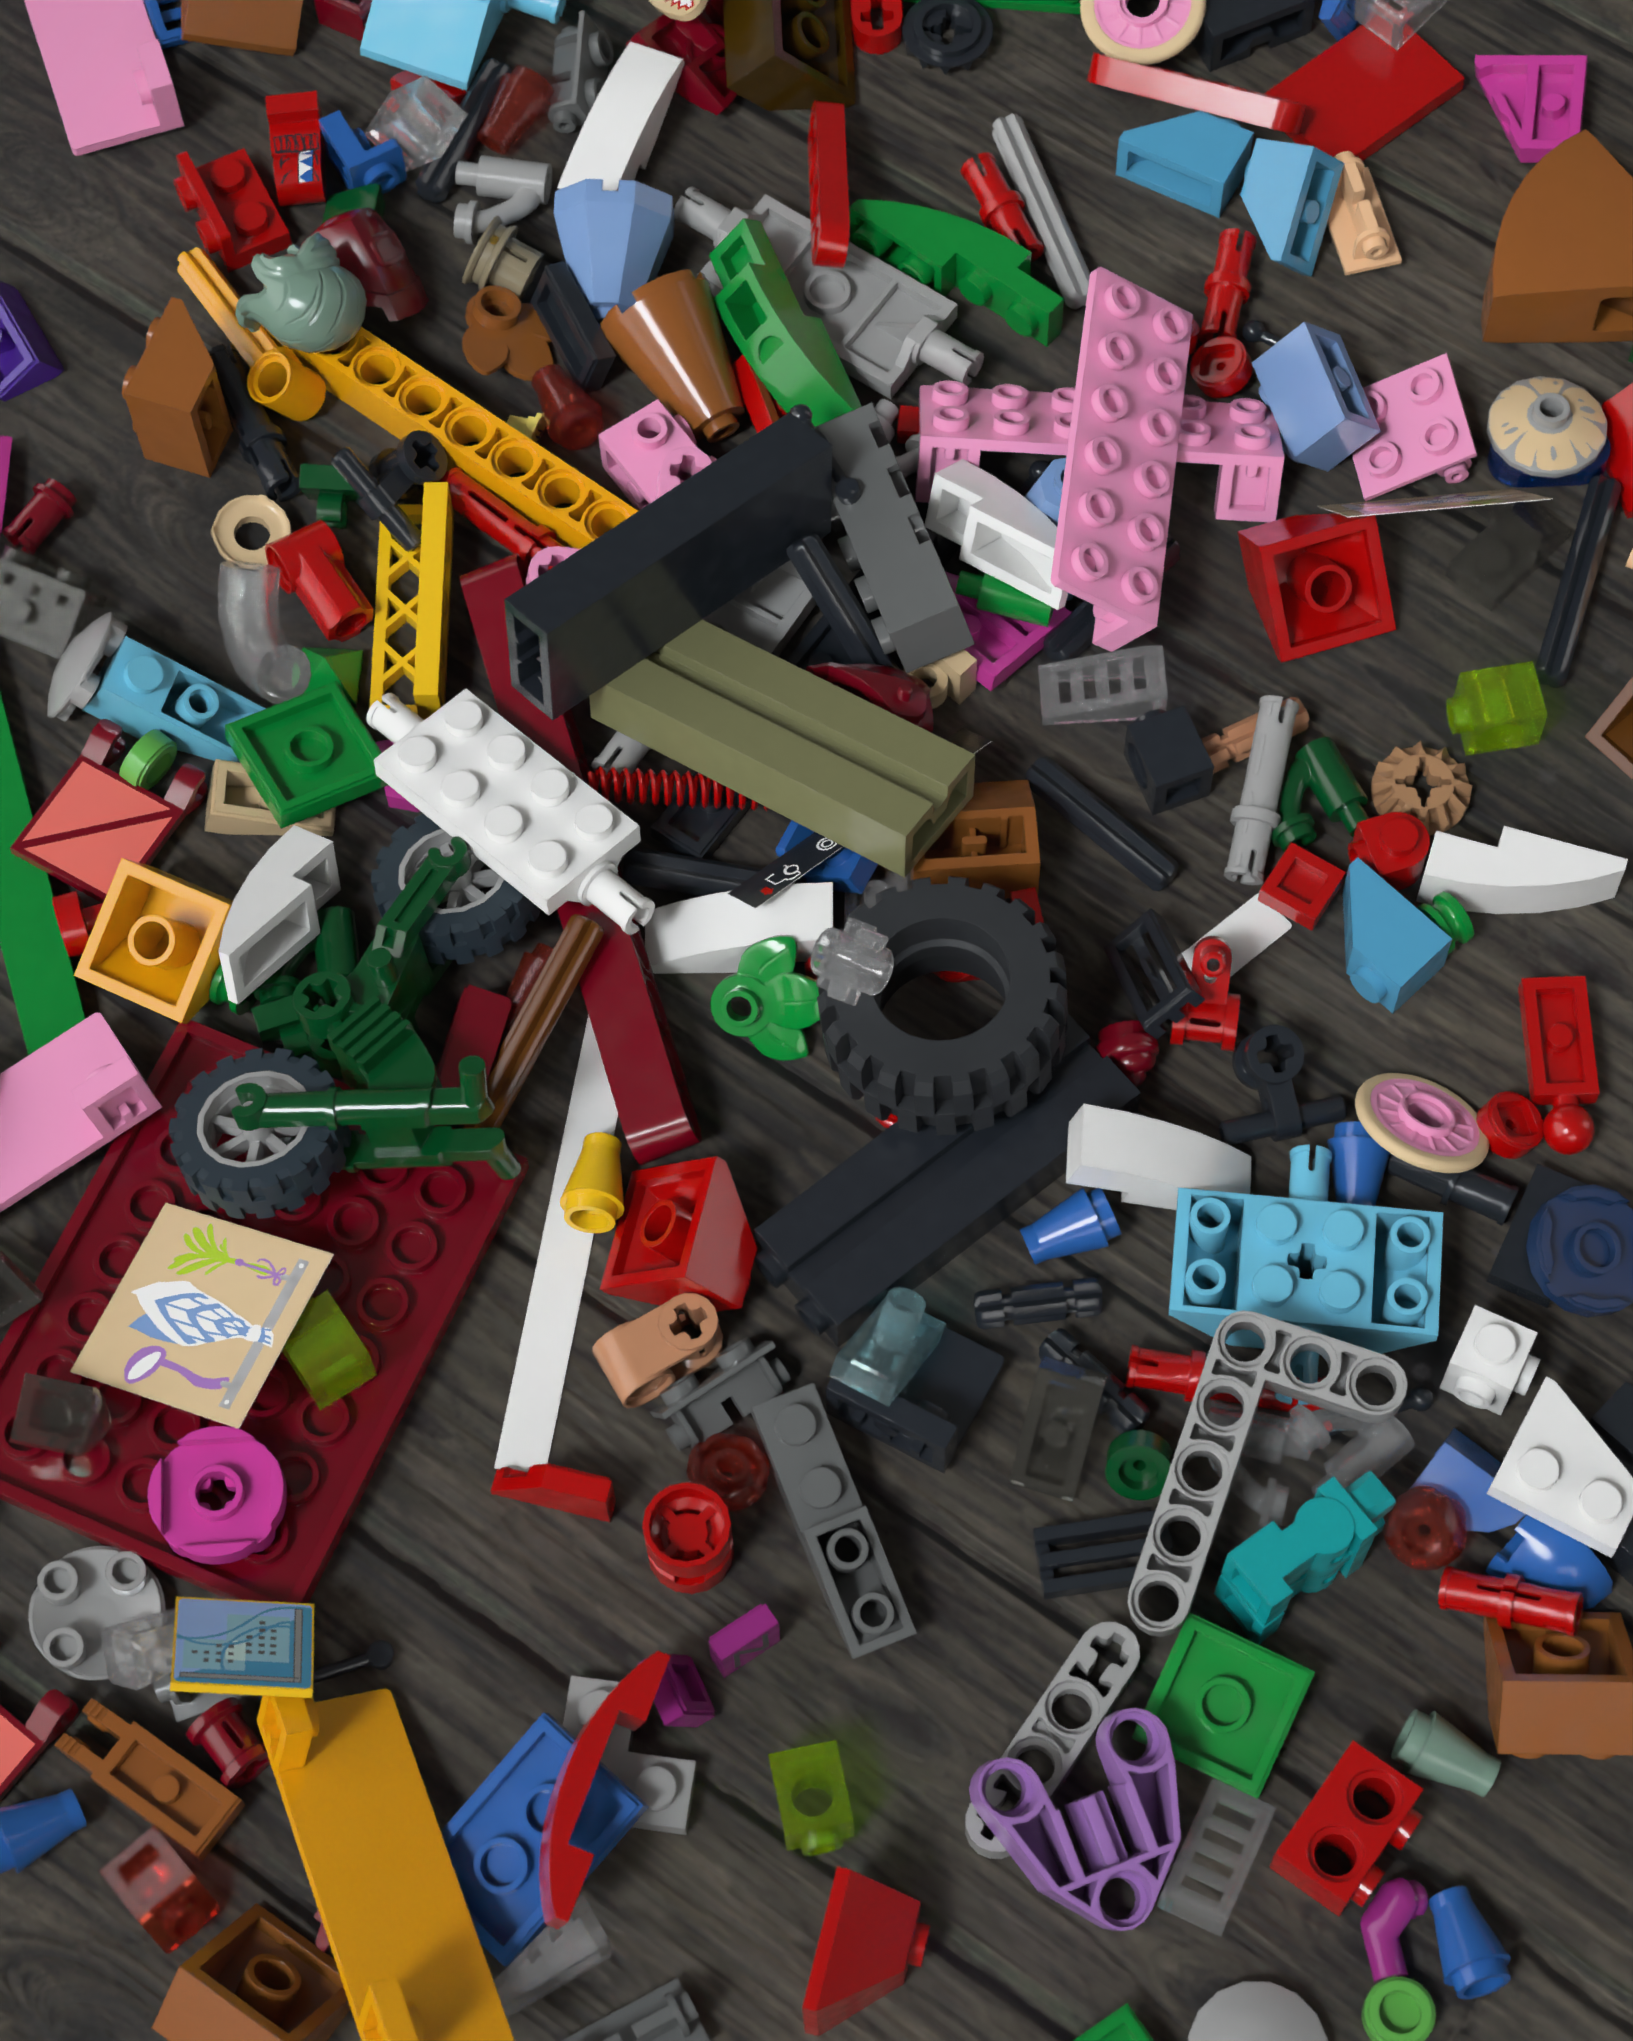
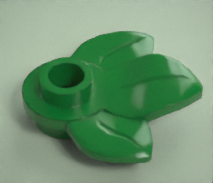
M791 935L768 937L747 948L741 957L737 973L727 976L716 986L710 1001L712 1016L722 1030L734 1036L748 1037L761 1054L779 1061H790L806 1057L809 1053V1048L802 1028L809 1027L820 1020L817 997L819 996L817 980L801 973H793L797 959V941ZM743 997L747 999L751 1005V1014L748 1016L736 1014L731 1007L732 998Z

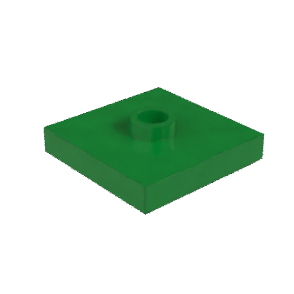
M337 681L225 725L226 740L281 829L388 785L376 775L374 759L382 752Z
M1188 1613L1145 1710L1157 1716L1167 1728L1174 1759L1259 1799L1316 1672L1192 1613ZM1138 1724L1132 1739L1147 1745L1146 1732Z

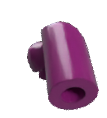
M1399 1877L1382 1884L1361 1917L1360 1928L1374 1983H1379L1390 1977L1408 1976L1399 1936L1411 1919L1416 1918L1417 1915L1425 1914L1429 1902L1426 1889L1415 1880L1407 1881Z

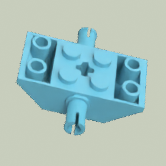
M372 0L360 46V55L467 91L504 13L514 9L556 25L559 22V16H562L566 0Z
M1299 1145L1290 1150L1289 1198L1178 1188L1168 1315L1214 1337L1221 1321L1228 1315L1242 1310L1252 1311L1380 1354L1437 1340L1443 1212L1328 1202L1332 1152L1316 1145L1315 1159L1312 1161V1171L1308 1169L1310 1145ZM1300 1273L1307 1274L1312 1279L1299 1278ZM1242 1329L1235 1331L1225 1342L1230 1346L1264 1349L1262 1339L1251 1330ZM1305 1351L1293 1357L1290 1367L1294 1376L1298 1377L1303 1383H1317L1319 1354L1313 1351ZM1275 1392V1398L1280 1402L1292 1403L1291 1397ZM1298 1400V1405H1308V1404H1309V1403H1306V1402H1303V1401Z

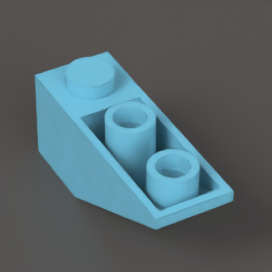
M125 636L113 655L106 658L98 675L101 677L99 685L83 708V711L99 719L111 720L120 725L124 732L138 739L149 731L158 729L176 742L177 750L213 761L220 759L240 762L225 738V725L266 708Z

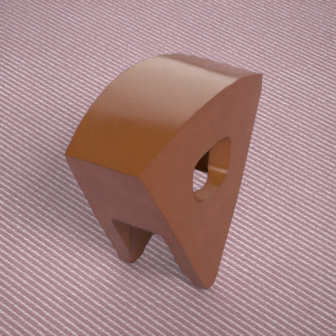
M1586 129L1564 140L1547 153L1525 176L1513 194L1502 219L1483 295L1481 313L1483 342L1561 343L1633 341V178Z

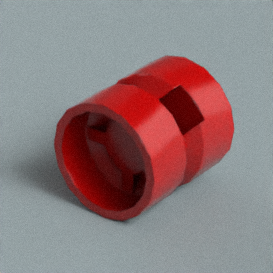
M690 1482L670 1485L653 1497L645 1509L642 1523L652 1572L660 1583L675 1592L695 1594L710 1590L724 1579L732 1567L734 1543L727 1506L718 1493L702 1484Z

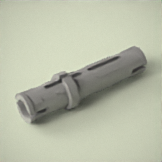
M1266 695L1260 697L1259 712L1240 804L1232 809L1230 822L1235 826L1227 867H1225L1223 875L1233 882L1237 880L1238 875H1242L1240 883L1245 885L1263 884L1265 877L1264 869L1272 831L1281 822V816L1276 813L1295 717L1299 710V704L1291 699L1286 700L1285 707H1281L1283 700L1281 696Z

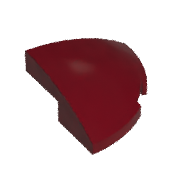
M708 0L701 14L690 21L684 22L662 14L638 31L625 44L628 46L631 41L682 58L685 64L675 92L706 111L718 116L737 95V93L727 88L723 0Z

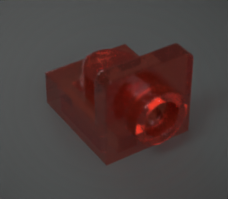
M155 1825L99 1871L136 1920L167 1954L173 1952L187 1939L194 1936L221 1909L220 1905Z

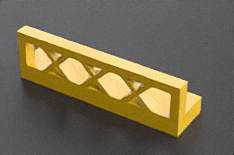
M424 482L423 504L399 505L414 524H422L421 544L411 552L405 551L393 539V535L381 521L379 528L370 707L378 700L389 709L390 706L385 705L382 696L385 695V691L405 675L414 683L413 696L415 700V705L406 706L424 720L444 706L446 701L454 510L452 508L448 482ZM393 555L399 559L394 565H392ZM411 570L419 577L418 595L405 605L391 592V585L407 571ZM391 607L396 611V613L389 618V612ZM408 622L416 629V647L402 658L388 645V637ZM387 659L394 665L388 671H386Z

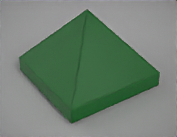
M302 647L296 697L337 681L353 708H357L364 656L363 650Z

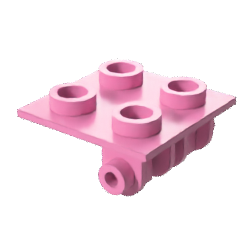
M1447 353L1363 388L1381 430L1376 436L1352 453L1365 501L1434 473L1445 477V481L1450 484L1462 482L1469 476L1468 469L1472 464L1471 458L1478 455Z

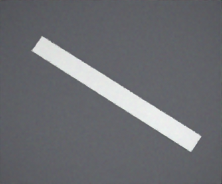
M589 1014L494 1466L495 1469L509 1467L528 1472L529 1467L533 1465L548 1464L594 1237V1233L576 1230L565 1222L564 1210L560 1206V1198L581 1153L584 1137L595 1132L614 1136L618 1118L617 1108Z

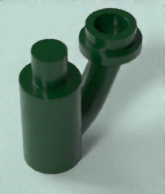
M1321 737L1313 740L1296 753L1294 762L1283 777L1278 812L1281 816V822L1272 831L1271 841L1275 847H1281L1283 852H1285L1291 842L1305 849L1316 839L1317 834L1313 829L1315 825L1314 819L1309 813H1301L1302 800L1307 787L1311 788L1331 822L1342 821L1351 837H1354L1357 822L1369 819L1363 809L1368 802V797L1331 737Z
M334 906L317 911L320 934L254 990L255 998L260 1001V1005L293 995L295 988L301 982L293 976L306 956L311 952H315L317 972L331 971L339 973L344 977L352 973L361 960L356 917L352 909ZM336 998L331 1003V1007H334L338 1002Z

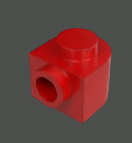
M1403 812L1386 813L1357 822L1353 842L1348 844L1349 860L1352 863L1357 857L1360 858L1395 890L1399 891L1413 885L1421 876L1429 850L1430 838L1426 827L1416 817Z

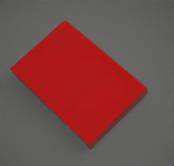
M1386 7L1264 94L1306 105L1299 134L1284 132L1296 144L1314 146L1332 157L1341 152L1350 151L1354 153L1355 157L1364 161L1462 91L1465 77L1393 11Z

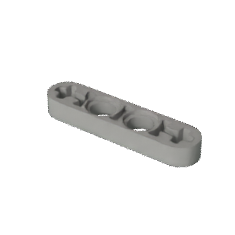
M1101 1622L1092 1626L1075 1646L1001 1758L1016 1759L1021 1753L1028 1750H1039L1045 1753L1054 1765L1052 1777L1046 1783H1043L1051 1801L1096 1735L1098 1727L1104 1718L1109 1715L1133 1679L1140 1659V1645L1135 1634L1126 1626L1116 1622ZM1113 1641L1122 1646L1120 1659L1125 1665L1121 1667L1111 1663L1099 1679L1098 1688L1107 1690L1109 1693L1107 1696L1102 1697L1099 1691L1090 1682L1086 1681L1095 1668L1098 1653L1092 1647L1096 1644L1101 1648H1107ZM1075 1670H1078L1086 1680L1071 1675ZM1066 1694H1076L1083 1697L1091 1708L1090 1720L1084 1726L1077 1729H1068L1058 1724L1053 1717L1052 1706L1059 1697ZM1003 1769L992 1773L985 1786L986 1798L998 1810L1001 1809L1007 1797V1792L996 1789L1000 1782H1003L1017 1798L1021 1797L1022 1792L1017 1777L1010 1771ZM970 1803L965 1816V1835L969 1845L978 1854L989 1859H1003L1010 1856L996 1836H994L992 1841L982 1836L984 1822L979 1818L980 1815L973 1804Z

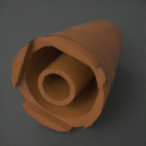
M690 269L663 275L633 291L632 295L637 303L623 313L617 304L608 311L601 322V329L612 349L673 416L679 414L685 419L695 439L707 438L708 442L714 443L727 438L739 428L738 419L743 415L745 408L711 287L702 272H699L697 279H695Z

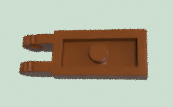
M91 1698L82 1709V1712L87 1716V1720L102 1732H108L118 1740L104 1759L94 1754L91 1748L79 1738L71 1737L66 1733L56 1742L55 1747L91 1774V1779L98 1786L202 1862L245 1807L243 1801L135 1721L131 1725L104 1705Z

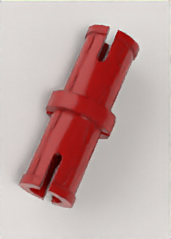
M983 152L977 154L983 165L981 170L984 176H982L974 159L971 157L963 164L960 173L967 181L981 206L979 215L986 228L993 229L994 232L1007 237L1019 245L1022 244L1025 249L1032 252L1031 261L1034 262L1042 255L1044 246L1037 238L1023 213L1025 204L1018 191L1009 188L992 153Z
M1228 228L1220 233L1214 272L1207 276L1204 286V294L1208 300L1202 327L1198 335L1200 342L1203 344L1211 340L1213 333H1217L1218 330V337H1237L1236 331L1241 306L1250 297L1252 285L1247 278L1253 250L1257 242L1255 236L1248 231L1244 233L1242 245H1238L1237 248L1240 229Z
M1446 1566L1440 1582L1438 1605H1440L1439 1609L1442 1610L1450 1609L1497 1619L1498 1626L1514 1629L1518 1623L1567 1633L1568 1636L1574 1637L1580 1626L1584 1597H1582V1592H1569L1525 1583L1523 1575L1507 1573L1505 1578L1455 1569L1453 1566Z

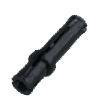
M225 344L211 348L208 353L216 369L230 421L239 435L241 442L238 447L244 461L252 464L256 470L265 494L269 499L275 502L278 498L280 502H284L293 498L301 491L299 488L300 475H298L285 448L287 440L282 429L274 425L272 420H270L265 406L250 396L247 388L248 373L234 345L229 344L227 351Z

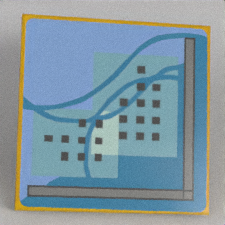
M176 1597L170 1691L312 1698L314 1604Z

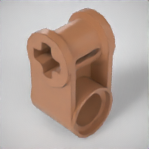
M684 1293L673 1297L668 1302L643 1316L623 1323L605 1333L592 1347V1353L625 1408H635L659 1397V1393L685 1375L696 1373L710 1366L716 1361L715 1357L723 1350L724 1337L712 1303L701 1295ZM683 1310L684 1314L678 1315V1312ZM692 1324L693 1328L701 1331L702 1334L698 1338L691 1340L690 1336L686 1332L682 1333L681 1329Z

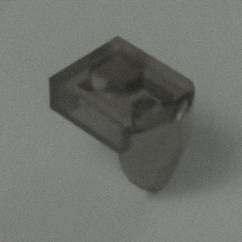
M25 1373L9 1442L83 1456L97 1446L112 1425L107 1401L96 1387Z

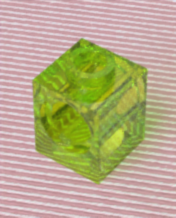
M1533 661L1460 672L1454 696L1447 698L1446 713L1450 731L1452 734L1460 733L1466 756L1539 744L1548 715Z
M328 1290L315 1298L311 1296L285 1343L282 1353L319 1410H322L375 1377L377 1373L369 1352Z
M837 1740L768 1754L786 1850L801 1848L802 1855L815 1856L842 1848V1839L854 1837V1820ZM819 1788L830 1795L832 1804L822 1815L815 1817L805 1816L798 1812L793 1805L796 1796L805 1789Z

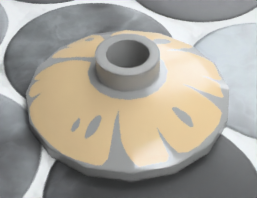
M1538 376L1519 380L1498 394L1489 408L1487 434L1494 451L1509 466L1531 476L1558 478L1576 474L1595 462L1606 443L1607 419L1600 403L1583 387L1562 378ZM1544 414L1552 415V416H1555V417H1548V416H1546V415H1544Z

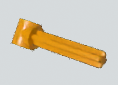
M195 247L190 252L183 251L178 256L180 263L177 268L178 273L250 367L247 377V388L250 396L255 401L292 420L305 421L313 417L323 405L326 394L325 383L320 374L304 366L290 348L278 347L262 325L259 331L251 332L248 328L241 327L238 324L235 312L238 300L241 297L204 249Z

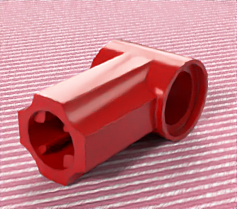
M318 520L265 546L266 559L277 583L287 594L293 592L297 594L328 641L339 640L342 643L360 634L365 625L373 620V607L345 568L344 556L337 538L324 521Z

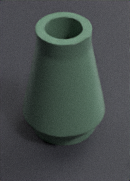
M1417 1709L1413 1710L1405 1721L1391 1755L1393 1760L1404 1765L1405 1774L1465 1789L1481 1797H1484L1491 1789L1501 1766L1500 1759L1488 1754L1436 1711H1432L1427 1715Z

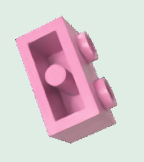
M658 399L598 435L602 467L638 511L655 501L657 478L664 457L671 450L678 447L691 446L697 448L695 436L685 419L679 414L672 417ZM714 456L709 457L712 463L717 460ZM680 466L679 472L675 476L680 478L681 483L692 476L690 467Z

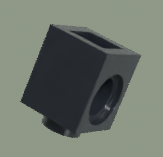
M1185 705L1169 711L1163 709L1148 711L1139 716L1132 724L1127 725L1124 756L1152 815L1210 795L1214 765Z

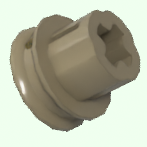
M495 216L485 229L471 255L462 278V283L469 284L474 282L479 285V290L491 285L502 286L514 292L521 299L533 282L544 254L515 239L518 233V226H509L507 228L502 225L501 218Z

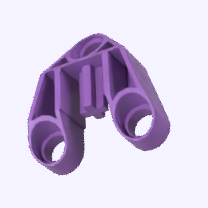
M1138 1708L1115 1711L1105 1717L1098 1727L1095 1739L1097 1752L1110 1784L1107 1788L1131 1848V1854L1127 1855L1103 1790L1064 1805L1088 1867V1871L1083 1872L1060 1810H1055L1040 1778L1032 1767L1021 1760L1008 1757L990 1760L978 1767L971 1778L969 1787L971 1803L977 1813L1036 1890L1098 1927L1111 1931L1134 1929L1146 1920L1153 1909L1181 1840L1176 1769L1167 1728L1157 1716L1147 1710ZM1124 1720L1135 1721L1142 1726L1147 1735L1146 1750L1135 1761L1123 1759L1113 1747V1732L1117 1725ZM1000 1769L1013 1773L1019 1780L1022 1790L1020 1800L1015 1807L1008 1811L998 1810L993 1807L986 1798L985 1793L986 1781L992 1773ZM1112 1878L1124 1879L1131 1885L1135 1894L1133 1910L1128 1916L1119 1920L1112 1919L1105 1914L1100 1904L1101 1890L1105 1883Z

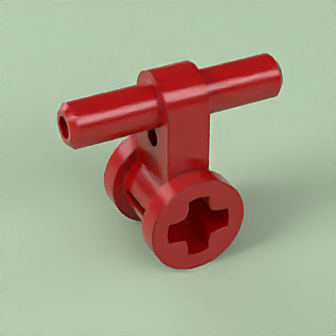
M1204 937L1194 948L1191 972L1205 1001L1196 1008L1189 1002L1182 1007L1186 1016L1177 1024L1172 1021L1170 1044L1182 1046L1184 1039L1221 1044V1050L1234 1052L1240 994L1228 993L1232 952L1229 944L1221 937ZM1204 975L1215 978L1212 980H1208L1204 977Z

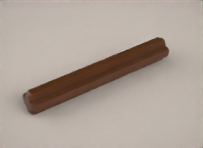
M574 914L570 917L494 1059L487 1080L488 1095L495 1106L494 1112L480 1124H459L457 1129L501 1127L604 935V929L598 923L583 915Z

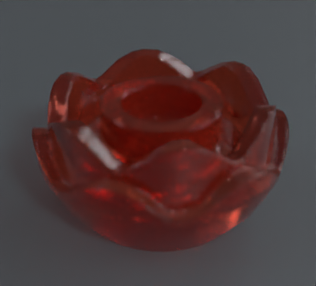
M716 1433L706 1441L699 1442L693 1447L689 1455L686 1473L688 1482L702 1484L718 1493L727 1506L728 1512H735L750 1507L763 1496L767 1489L770 1466L768 1458L764 1453L760 1452L759 1447L753 1440L735 1434ZM728 1472L732 1474L733 1477L725 1476L722 1473Z
M1427 1485L1413 1487L1394 1498L1396 1501L1394 1508L1384 1515L1385 1525L1383 1526V1534L1387 1547L1397 1560L1416 1570L1432 1571L1445 1567L1459 1557L1467 1544L1466 1513L1456 1499ZM1422 1524L1429 1526L1431 1533L1429 1535H1422L1419 1532V1526Z

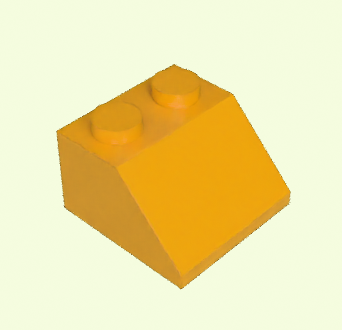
M121 858L74 976L175 1021L187 1024L209 1000L211 982L221 964L219 947L223 926L233 901L153 866Z

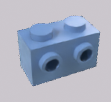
M1303 322L1252 362L1261 384L1259 387L1260 397L1264 404L1272 411L1281 432L1280 437L1283 451L1294 462L1303 463L1328 472L1381 432L1340 334Z

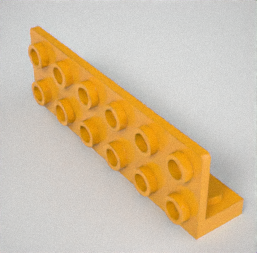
M384 1688L314 1702L313 1698L262 1696L257 1724L361 2041H514L392 1692Z

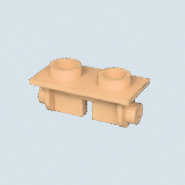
M1345 151L1337 154L1334 158L1343 162L1344 166L1327 225L1345 276L1401 264L1402 258L1369 167H1365L1362 159L1355 157L1353 152Z

